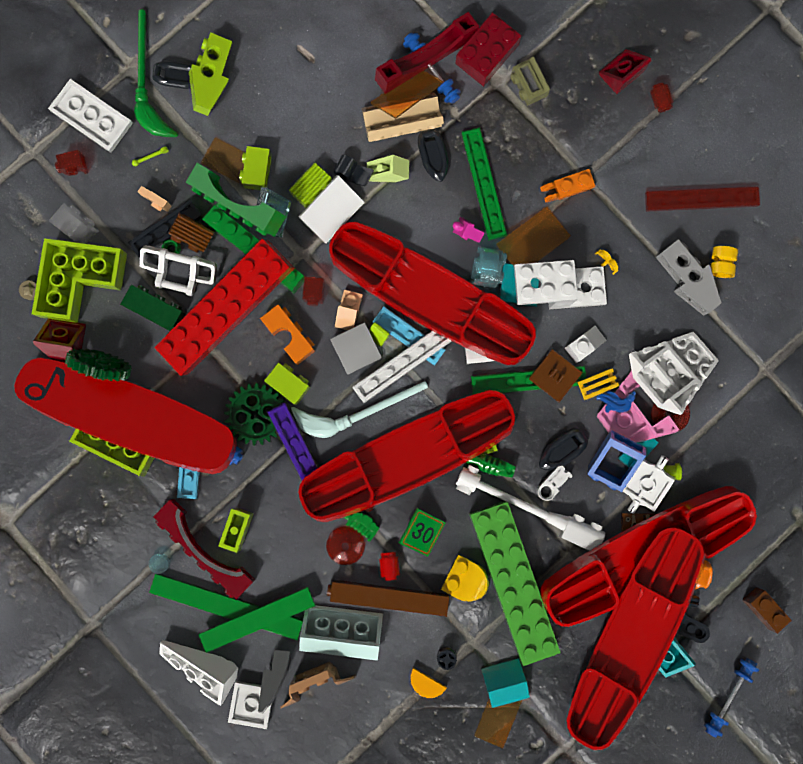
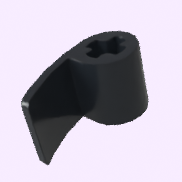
M344 154L341 155L334 169L336 175L361 186H367L374 172L373 169L357 164L353 158Z

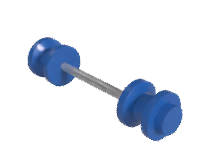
M410 33L404 38L403 46L410 48L412 53L426 44L418 41L420 38L418 33ZM430 66V70L441 83L437 92L439 94L443 93L446 96L444 99L445 103H455L460 98V89L453 88L454 81L452 79L444 82L434 67Z
M746 658L745 661L741 659L742 667L740 670H734V673L739 675L740 679L720 714L717 715L711 711L712 720L710 723H704L705 731L715 738L717 735L722 737L721 728L723 725H729V722L723 719V716L745 679L752 683V673L759 672V669L756 668L758 664L749 658Z

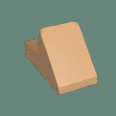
M344 290L341 304L338 306L336 328L350 330L355 327L363 294Z

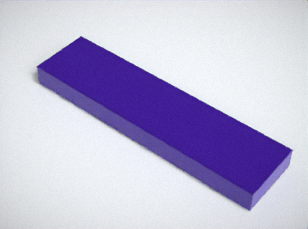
M283 403L267 411L300 479L303 480L318 468L286 403Z

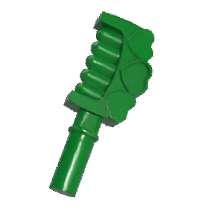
M357 512L343 517L348 521L346 525L354 527V530H357L358 533H361L363 536L365 535V538H368V542L373 539L379 530V526L373 522V519L368 515L363 516V513Z

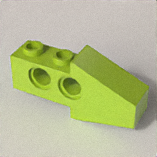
M211 32L208 39L204 37L201 49L204 50L203 56H198L196 65L192 64L189 71L193 111L206 116L209 115L228 83L229 78L222 76L232 44V41ZM208 54L215 55L217 59H211ZM203 71L210 72L212 76H205Z

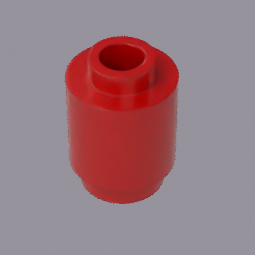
M396 552L380 553L381 577H385V581L397 580V576L400 575V568Z

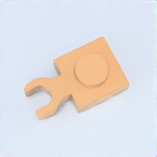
M141 186L138 190V193L151 201V206L158 211L163 209L168 212L172 207L168 201L145 187Z

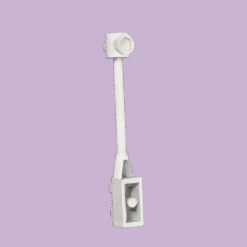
M468 465V468H462L456 481L457 490L470 495L471 492L478 488L545 519L548 523L561 530L558 535L559 537L589 551L602 544L605 537L602 526L594 522L591 525L584 523L585 518L576 514L571 517L544 511L480 481L479 469Z

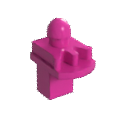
M462 217L459 218V222L453 223V233L465 240L469 238L480 243L484 232L475 228L474 224Z

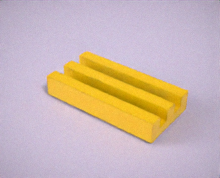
M613 368L578 382L584 400L619 386L615 381L617 379L616 376H613ZM605 375L609 377L587 387L583 385ZM605 383H611V385L590 394L586 392Z

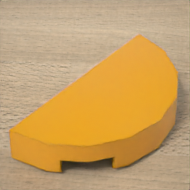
M412 668L411 684L414 691L420 696L435 698L443 694L447 689L445 685L418 669Z

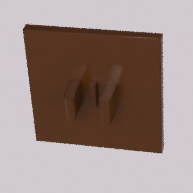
M552 349L529 380L560 403L582 372Z

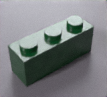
M131 284L120 305L169 331L185 317L186 314L181 311V306L173 302L169 305L164 302L166 298L156 293L152 296L148 294L149 289L141 285L135 287Z

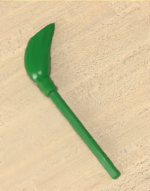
M140 9L138 11V88L135 89L136 104L134 113L140 125L152 135L178 137V134L162 120L153 106L148 103V90L145 89L146 11Z

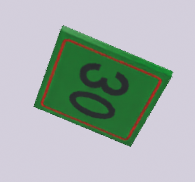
M417 508L399 544L428 557L446 522Z

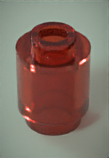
M663 82L654 85L650 94L655 109L658 110V113L672 109L674 101L669 85H664Z

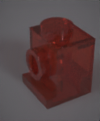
M79 150L56 155L57 162H55V167L59 174L64 173L68 176H74L81 171L84 174H88L85 157Z

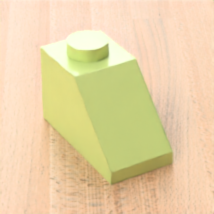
M391 155L367 162V168L374 170L369 180L371 182H398L409 179V160Z

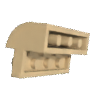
M435 93L361 108L369 142L442 127V124H444Z

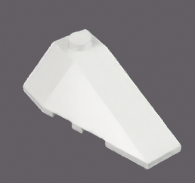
M165 640L160 642L159 654L175 669H182L188 681L191 683L195 681L202 687L200 692L221 706L237 678L238 667L235 663L217 655Z

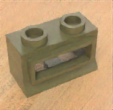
M534 56L512 68L511 80L514 85L517 84L519 96L522 101L526 102L527 106L548 96L550 88Z

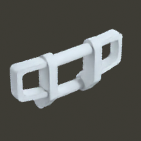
M147 245L143 246L140 250V267L157 272L155 288L162 289L163 287L193 296L197 282L212 285L216 280V262L198 256L189 257L169 252L168 249ZM146 252L159 254L158 266L146 261ZM168 259L190 264L188 285L165 280ZM199 264L211 268V278L199 276Z

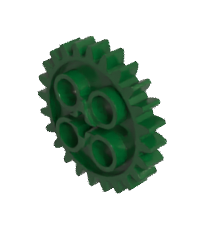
M80 348L78 350L73 349V351L69 350L65 359V364H67V367L72 368L71 370L78 371L79 374L84 373L85 376H92L94 379H108L109 381L113 379L116 381L125 380L130 377L132 369L129 362H125L124 359H118V356H111L110 353L105 354L103 351L83 350Z
M258 383L255 384L254 388H252L251 384H248V390L241 386V393L234 391L235 399L229 397L232 404L225 405L230 409V411L224 412L225 415L229 416L225 422L231 423L228 428L235 430L232 433L234 436L239 435L238 441H242L245 438V444L247 445L251 440L253 446L257 445L258 440L261 445H264V439L272 442L271 436L277 438L278 435L270 417L265 415V409L268 406L273 408L279 406L284 402V399L278 400L277 398L280 394L275 393L273 395L274 389L272 387L266 391L267 385L265 384L261 389ZM252 396H256L258 402L255 406L251 407L249 399ZM245 405L256 412L259 410L258 414L271 423L267 424L256 417L253 419L254 415L244 410L241 406ZM242 412H245L247 415V420L244 423L238 420V416ZM258 422H261L264 427L261 433H257L254 429Z

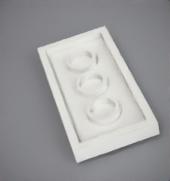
M71 79L48 108L52 113L110 153H112L133 124L130 119Z

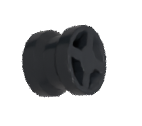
M443 647L438 651L437 662L439 667L444 670L454 668L457 657L453 649Z

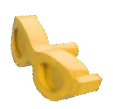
M600 249L595 253L605 260L601 267L608 264L613 271V275L618 271L616 261L611 258L607 251Z

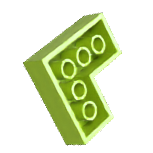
M44 238L32 315L40 318L78 323L84 286L114 290L122 289L127 253L120 248Z

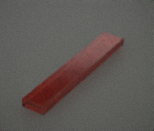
M759 187L647 191L645 193L646 212L758 207L760 205Z

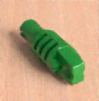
M486 454L478 455L466 462L478 467L479 471L509 478L513 477L516 468L502 459Z

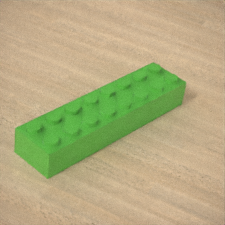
M503 501L469 513L522 665L526 666L561 653L508 502Z

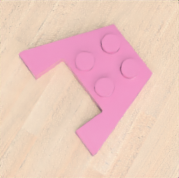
M632 371L615 392L620 399H625L628 394L640 387L633 378ZM634 402L631 403L630 410L623 413L612 410L606 413L605 407L607 404H605L597 415V418L608 433L610 430H613L636 443L679 431V428L670 416L651 426Z

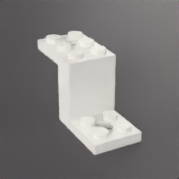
M574 260L514 265L517 305L549 303V309L607 304L603 267L575 269ZM533 278L541 281L540 288L536 289L531 286L530 282ZM586 282L590 285L589 292L581 290L582 283Z

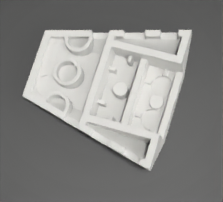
M694 332L629 354L632 375L635 381L657 407L679 415L684 412L686 406L691 402L697 390L700 389L704 380L719 361Z

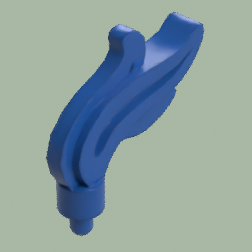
M608 391V395L600 394L596 397V400H601L607 404L605 407L606 413H609L611 410L623 413L630 410L636 392L633 391L625 399H620L616 393Z

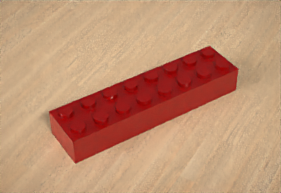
M262 238L154 348L180 376L189 374L295 268L269 240Z

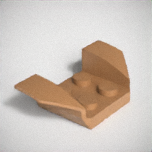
M331 662L293 677L289 685V696L291 699L280 708L299 702V694L309 690V686L317 684V686L323 685L331 677L335 684L340 685L356 678V674L341 679L337 668Z

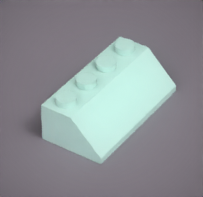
M315 605L305 610L299 651L378 660L383 614Z

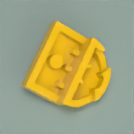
M458 555L441 590L461 601L471 602L481 599L489 587L486 570L481 565Z

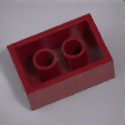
M492 12L457 53L455 64L484 87L519 46L521 35Z

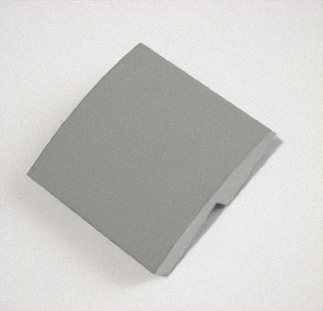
M365 323L330 339L347 375L381 359V355Z

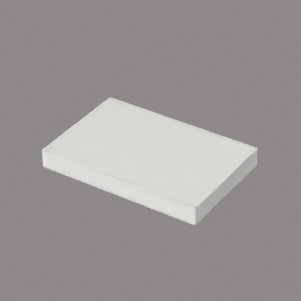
M336 175L298 217L327 244L336 231L364 204V201L339 175Z

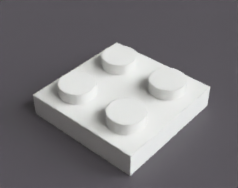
M240 681L235 682L228 723L267 729L271 705L264 713L258 712L261 685Z

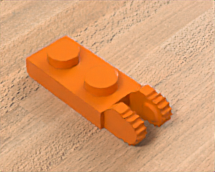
M587 169L543 185L540 189L541 192H546L555 188V194L544 198L545 203L593 189L595 188V183L590 170Z

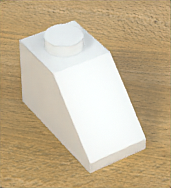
M594 326L565 347L575 363H577L607 340L598 328Z

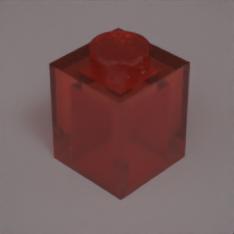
M304 277L302 299L304 302H307L308 306L323 304L324 278Z

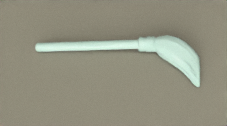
M426 381L421 382L349 417L346 415L336 420L308 414L295 407H291V410L303 432L314 437L327 438L335 435L338 431L352 426V423L427 389L428 385Z

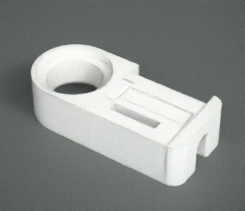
M563 466L557 467L538 486V497L545 501L553 499L559 492L558 489L567 481L568 477L572 478V474L566 471ZM544 486H548L551 489L549 497L541 495V489Z

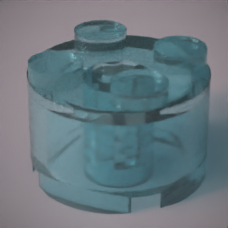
M479 246L476 253L480 254L478 258H474L471 279L474 280L471 283L496 288L499 283L502 284L504 272L501 271L502 265L506 263L507 254L501 250Z

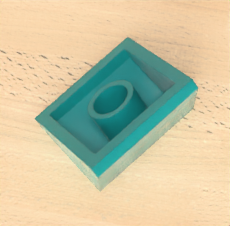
M674 638L659 670L666 678L691 668L696 663Z
M519 658L481 668L492 708L530 698L527 681Z

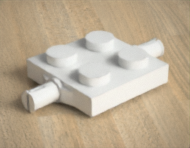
M661 455L657 464L650 463L645 459L623 490L633 500L629 508H627L629 512L635 513L639 505L646 506L655 512L676 479L663 469L669 461L667 457L665 458V456Z

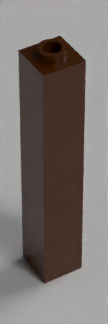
M333 580L332 585L328 584L327 590L330 602L447 617L449 595L444 593Z

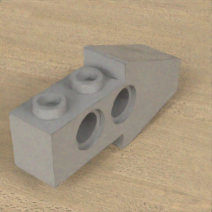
M678 239L656 258L679 285L674 292L704 316L721 304L711 267L708 264L702 268L700 261L689 253L687 245ZM677 258H681L683 260V266L678 264ZM690 272L695 274V276H696V280H695V281H693L692 279H690V277H689V273H690Z

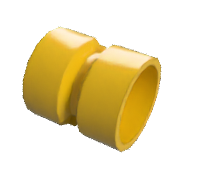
M730 246L713 247L711 259L714 262L711 263L710 267L714 277H735L736 265L734 262L737 261L738 257L737 248Z

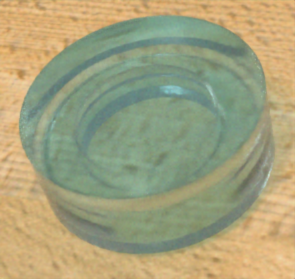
M161 553L152 556L149 560V568L156 574L165 572L170 565L169 558Z

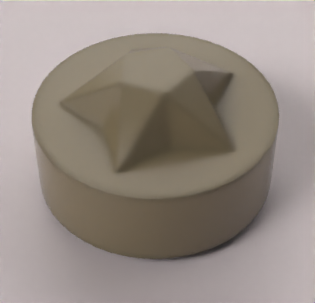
M30 280L24 281L19 287L20 295L24 299L34 300L37 283Z

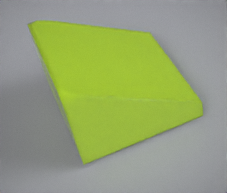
M375 322L369 330L373 341L380 347L390 337L389 332Z

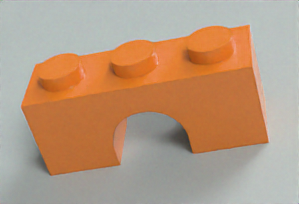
M277 305L260 319L274 336L283 330L291 333L292 340L284 350L294 363L299 365L315 352L312 348L315 344L308 336L304 338L300 333L303 329L297 321L292 323L289 319L292 315L285 306L281 309Z

